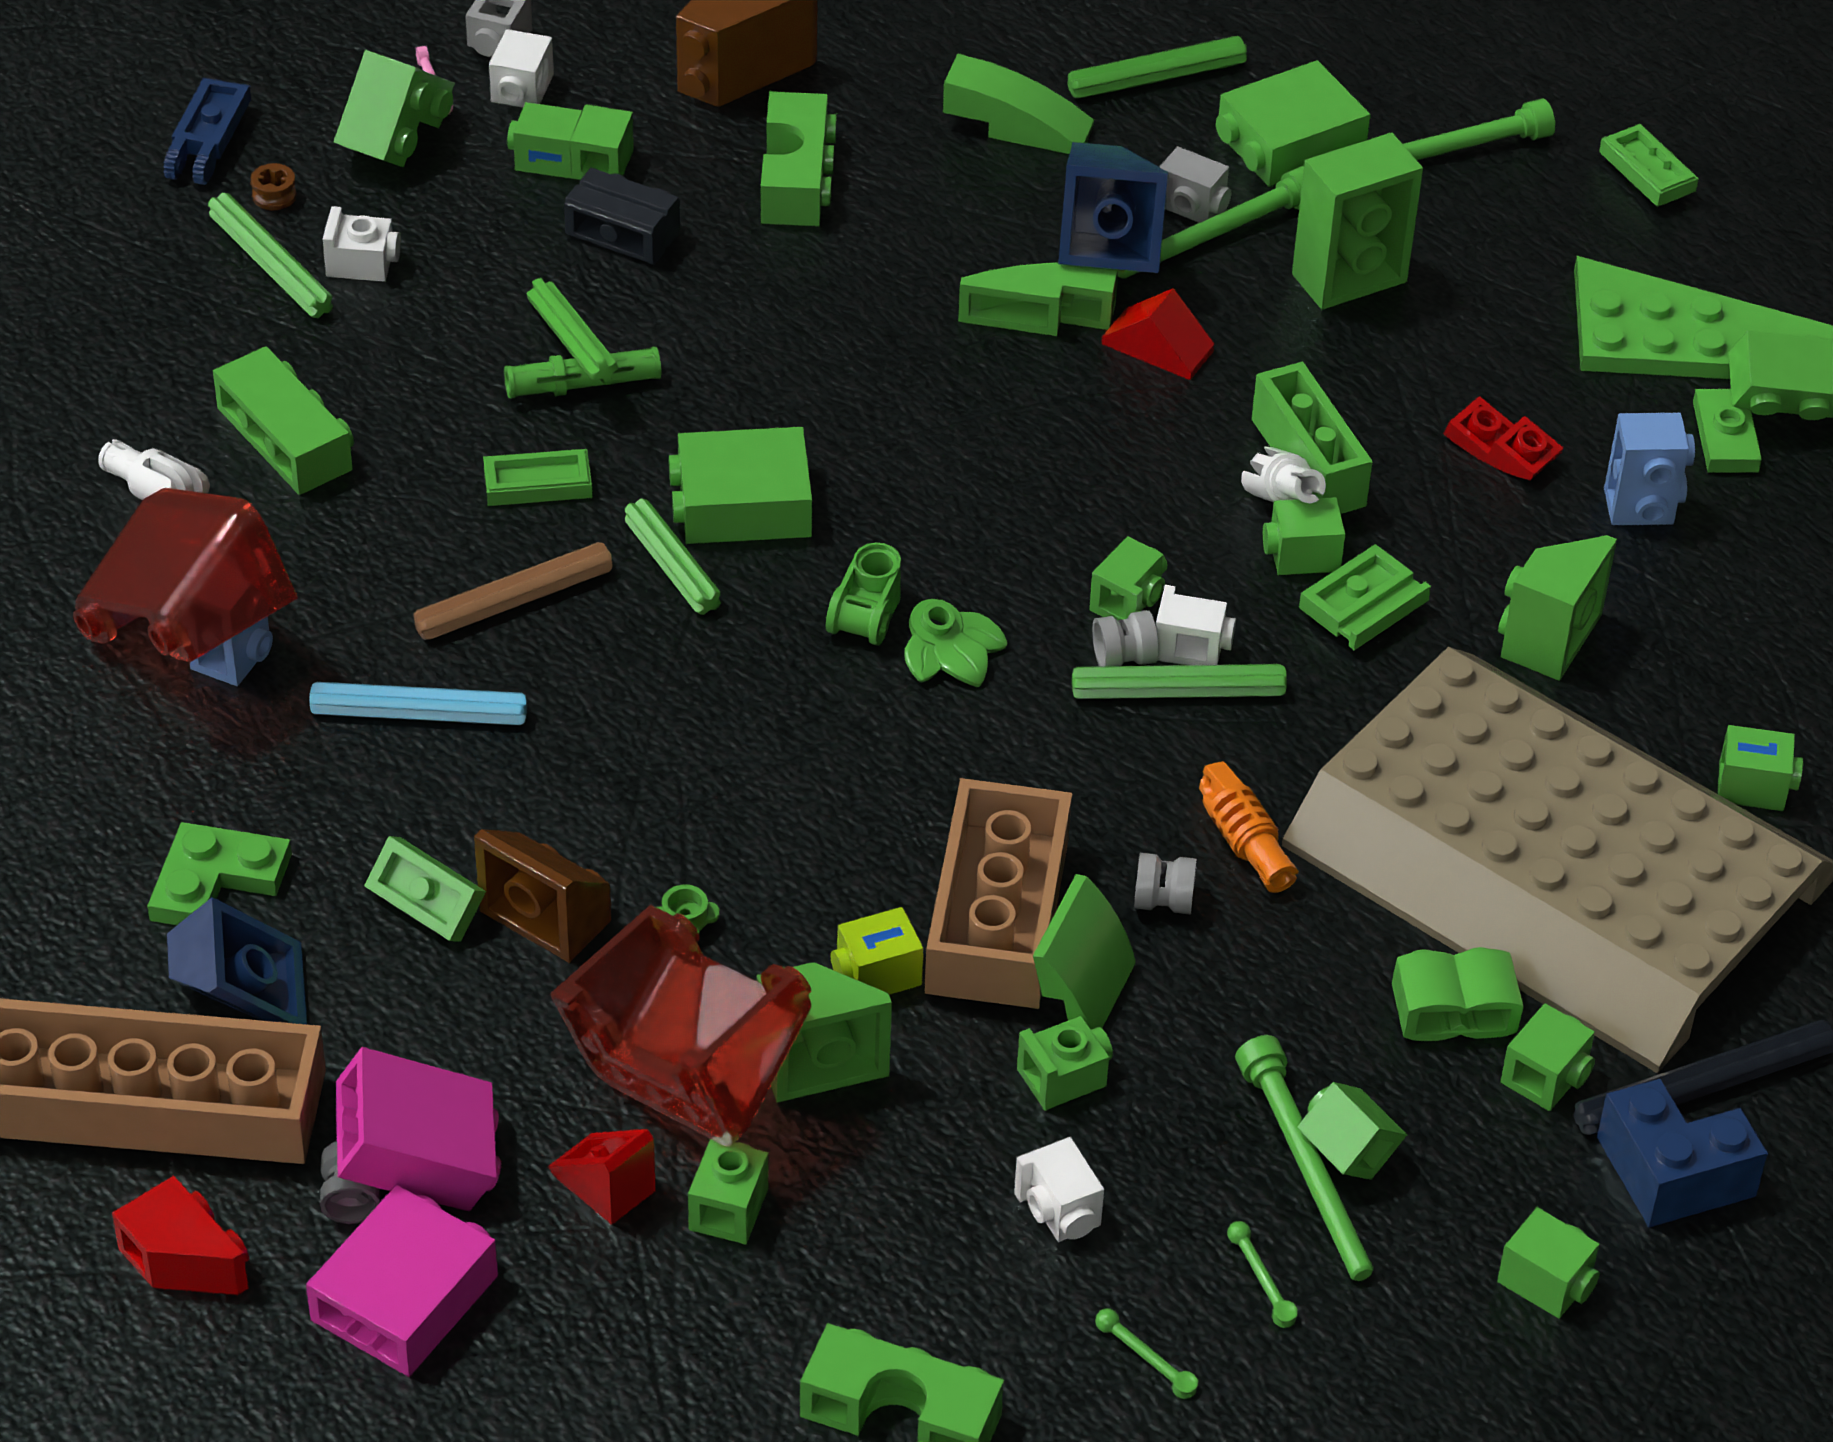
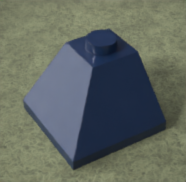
M213 897L167 933L170 979L259 1020L307 1025L300 941Z

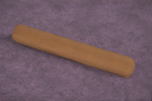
M597 542L424 607L414 613L416 629L424 640H431L603 575L612 569L611 554L604 543Z

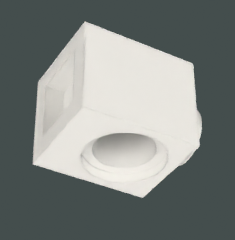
M505 30L489 63L491 102L524 107L525 102L540 104L553 77L552 37Z

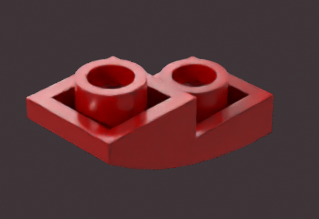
M1480 396L1448 423L1443 433L1459 447L1488 465L1527 480H1532L1557 458L1564 449L1526 416L1514 425Z

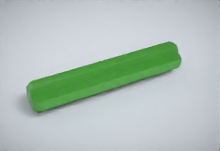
M639 499L636 503H629L625 508V513L627 514L625 522L691 607L698 614L703 615L710 610H716L720 605L719 589L652 504L646 499Z

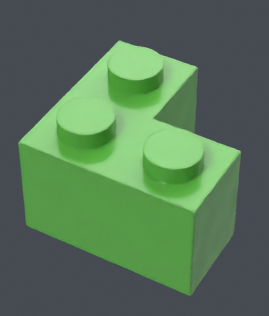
M365 50L334 143L404 167L407 158L412 155L416 148L419 122L440 128L442 119L449 114L453 104L452 90L455 83L416 67Z

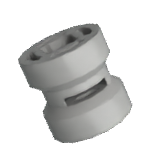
M1149 610L1130 613L1127 619L1117 620L1113 616L1094 618L1092 628L1093 644L1099 666H1122L1124 662L1134 661L1138 665L1157 663L1159 654L1158 636L1154 619Z
M1140 853L1134 909L1152 910L1159 905L1168 906L1173 913L1191 915L1196 859L1179 857L1174 862L1162 861L1157 854ZM1160 879L1166 880L1165 888L1159 887Z

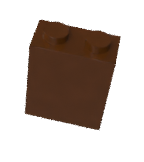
M691 0L676 16L678 92L720 107L812 66L817 61L818 0Z

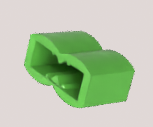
M1476 947L1452 955L1445 952L1422 949L1397 957L1392 987L1404 1038L1416 1041H1439L1458 1035L1478 1039L1504 1037L1517 1033L1523 1003L1509 952Z

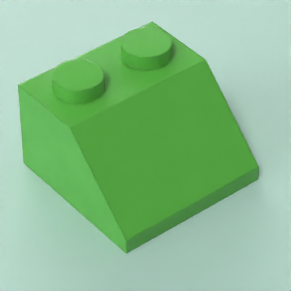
M1606 535L1537 548L1524 567L1515 566L1505 587V596L1511 598L1510 604L1506 607L1498 627V633L1504 635L1501 658L1560 681L1603 613L1617 539Z
M815 962L795 967H782L773 972L757 975V1051L776 1102L888 1077L892 1007L889 994Z

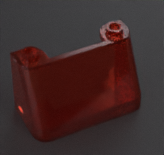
M161 488L141 501L77 596L75 601L77 610L73 612V618L79 631L87 639L104 644L116 638L117 629L138 617H146L150 623V626H148L149 638L161 654H170L176 659L192 662L296 600L298 597L261 515L248 501L236 497Z
M649 905L552 991L550 995L583 1058L595 1074L605 1083L715 1142L728 1147L749 1129L811 1010L812 1003L809 994L812 992V989L806 978L791 966L783 968L775 964L770 965L761 973V984L703 956L697 944L700 940V935L695 926L685 916L679 913L672 916L655 906Z

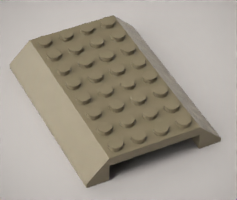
M1451 647L1445 649L1320 770L1282 841V846L1458 953L1476 947L1509 952L1519 990L1542 1004L1546 1003L1565 1015L1573 1016L1584 1026L1595 1031V1036L1656 1073H1659L1689 1040L1696 1009L1799 898L1812 905L1833 882L1832 859L1477 656Z

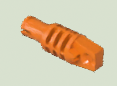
M1224 761L1206 765L1203 770L1204 776L1199 786L1203 794L1202 802L1235 855L1249 861L1254 866L1269 892H1281L1290 887L1297 879L1295 875L1298 874V870L1277 842L1278 828L1251 788L1244 785Z

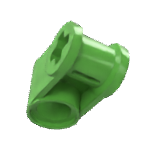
M871 543L857 550L841 585L836 588L831 598L826 616V631L828 633L836 635L841 630L867 637L872 645L879 646L882 644L888 631L891 617L901 597V557L894 547L885 543Z

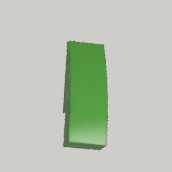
M957 54L944 82L943 113L989 122L988 137L1070 154L1072 143H1087L1093 129L1094 120L1070 101L1034 80L988 61Z
M1041 263L989 270L962 277L960 282L958 322L1057 336L1060 323L1108 330L1111 326L1116 305L1118 269Z

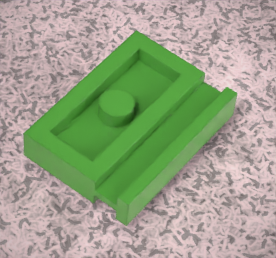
M1375 544L1303 591L1300 597L1299 608L1336 637L1342 634L1349 640V647L1356 650L1429 601L1431 585L1427 582L1418 583L1413 579L1414 573Z

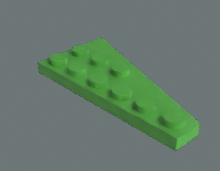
M1580 256L1576 258L1574 275L1581 371L1730 379L1729 351L1747 330L1833 339V325Z

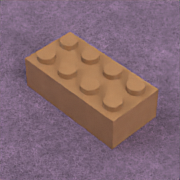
M960 778L926 948L925 994L1039 1009L1042 993L1033 954L1057 909L1069 840L1072 793Z

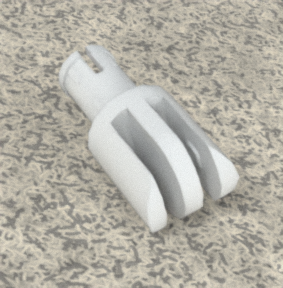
M114 439L112 444L107 442L99 454L98 462L102 470L125 479L128 482L130 492L135 497L172 515L190 507L193 501L196 503L201 501L208 494L210 483L203 472L161 450L152 448L141 453Z
M1264 447L1269 456L1257 453L1250 461L1252 467L1259 475L1247 471L1242 472L1241 483L1245 490L1256 497L1272 502L1299 499L1305 503H1313L1319 499L1311 493L1315 492L1323 495L1326 488L1323 475L1319 471L1311 469L1305 459L1297 454L1274 447Z

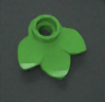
M927 599L918 603L911 612L909 628L912 637L904 650V657L909 670L919 682L931 679L942 669L962 682L974 687H980L987 672V653L1005 649L1007 640L999 626L988 617L976 612H959L953 605L940 599ZM930 619L937 620L943 625H936Z

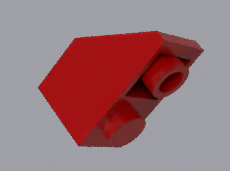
M175 1176L170 1177L112 1212L118 1249L152 1288L239 1295L248 1289L245 1262L249 1260V1254L243 1241L232 1229L224 1231L215 1222L214 1214L206 1199L198 1191L189 1193Z

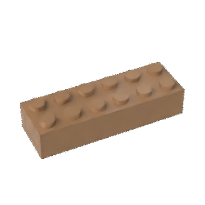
M0 998V1138L305 1164L326 1073L321 1026Z

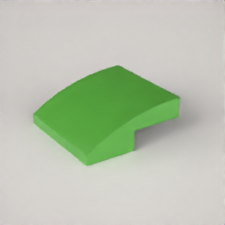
M1076 874L1036 948L1033 959L1042 996L1064 1000L1068 1021L1081 1016L1091 1030L1096 1027L1103 1028L1136 961L1126 931L1110 903L1087 876Z

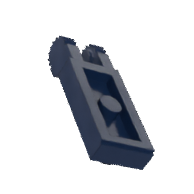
M208 78L202 79L172 135V144L165 156L163 167L166 178L179 179L186 166L187 154L198 156L193 165L194 182L204 185L208 184L214 174L216 159L221 158L251 101L249 85Z

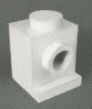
M332 206L323 236L326 277L386 281L390 262H398L401 246L400 233L392 232V220L389 218L342 215V207Z
M1165 585L1156 620L1159 647L1157 661L1182 665H1218L1221 649L1231 650L1236 618L1226 617L1227 602L1175 594L1176 586Z
M1071 1137L1017 1157L1014 1194L1019 1202L1028 1201L1034 1218L1039 1223L1046 1222L1058 1242L1065 1239L1081 1238L1093 1228L1101 1226L1104 1188Z

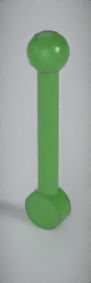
M1242 1221L1232 1223L1227 1231L1228 1238L1232 1243L1240 1246L1274 1307L1272 1314L1273 1322L1283 1328L1294 1325L1297 1317V1307L1292 1302L1285 1301L1282 1298L1250 1241V1227Z
M1112 1309L1099 1311L1095 1319L1099 1330L1104 1333L1112 1332L1169 1379L1173 1383L1172 1390L1177 1397L1189 1399L1195 1395L1198 1380L1194 1374L1187 1371L1178 1372L1120 1324L1116 1311Z

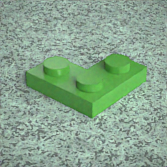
M181 822L147 906L149 920L178 925L211 897L217 899L221 887L276 896L292 855L290 839Z

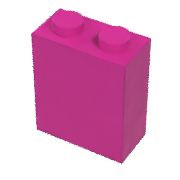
M361 1047L336 1081L338 1178L391 1191L398 1185L416 1196L425 1195L438 1204L470 1212L483 1194L495 1187L501 1170L500 1158L495 1154V1132L498 1126L499 1115L497 1109L493 1108L492 1082Z
M396 1185L306 1284L310 1319L410 1377L497 1278L495 1239L478 1224L473 1222L465 1223L443 1211L431 1198L425 1195L416 1196Z

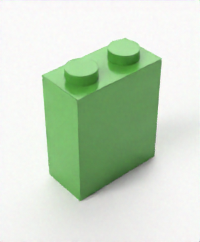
M1317 60L1221 94L1216 128L1222 141L1229 144L1244 160L1248 169L1254 171L1270 187L1281 181L1283 174L1304 166L1306 159L1366 141L1370 113Z
M803 427L678 433V455H669L670 486H680L681 491L672 492L674 523H684L686 544L812 537V495Z

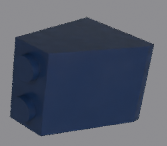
M1073 142L1066 169L1058 264L1159 273L1168 172L1122 146Z

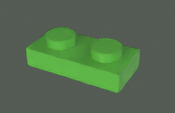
M394 836L388 837L364 885L449 941L460 942L486 893L479 886L406 840Z

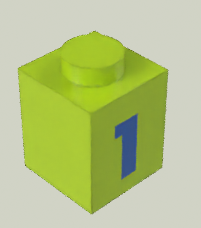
M903 907L838 925L837 950L831 951V963L834 971L888 994L922 985L923 946Z

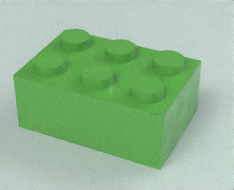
M1393 133L1305 160L1292 275L1321 310L1407 282L1423 167Z

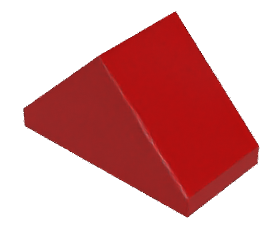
M1174 288L1127 307L1102 336L1103 345L1188 380L1192 379L1214 352V342Z
M648 1129L591 1133L548 1166L556 1179L611 1225L656 1191L654 1138Z

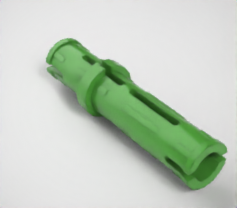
M655 346L650 347V349L610 353L618 364V370L611 374L612 381L603 384L600 379L592 381L575 358L563 360L561 355L550 356L549 362L512 367L505 366L504 377L509 398L553 392L554 396L566 395L569 389L612 385L652 378L661 379L659 352Z

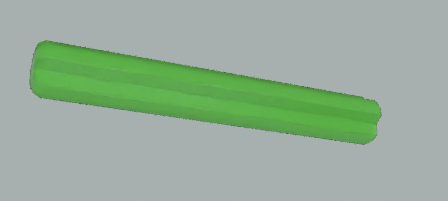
M1234 36L1075 70L1068 74V88L1073 98L1081 99L1235 66L1246 61L1247 48L1241 37Z
M221 193L217 198L212 197L208 203V206L211 208L209 215L311 317L319 318L323 313H329L332 310V295L230 194Z
M541 278L535 279L532 282L534 288L527 292L528 300L592 381L600 379L603 384L611 382V374L618 370V364L553 282L545 283Z
M1281 664L1076 667L1072 673V692L1076 699L1281 697L1285 694L1287 685L1286 670Z

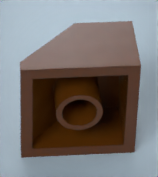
M481 829L474 836L477 883L480 888L486 891L479 905V911L568 963L612 921L610 883L605 881L597 872L576 865L559 855L551 846L543 843L539 844L520 832Z

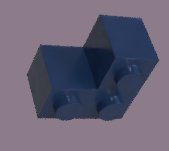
M1661 1079L1606 1093L1597 1138L1648 1227L1756 1197L1768 1153L1741 1108L1686 1123Z

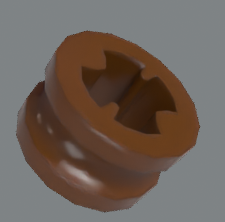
M278 163L260 166L252 173V197L258 207L269 211L282 210L292 205L296 200L295 174L291 168Z

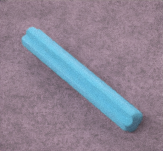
M315 682L312 684L309 696L310 710L315 715L519 726L525 723L527 717L526 695L518 692Z

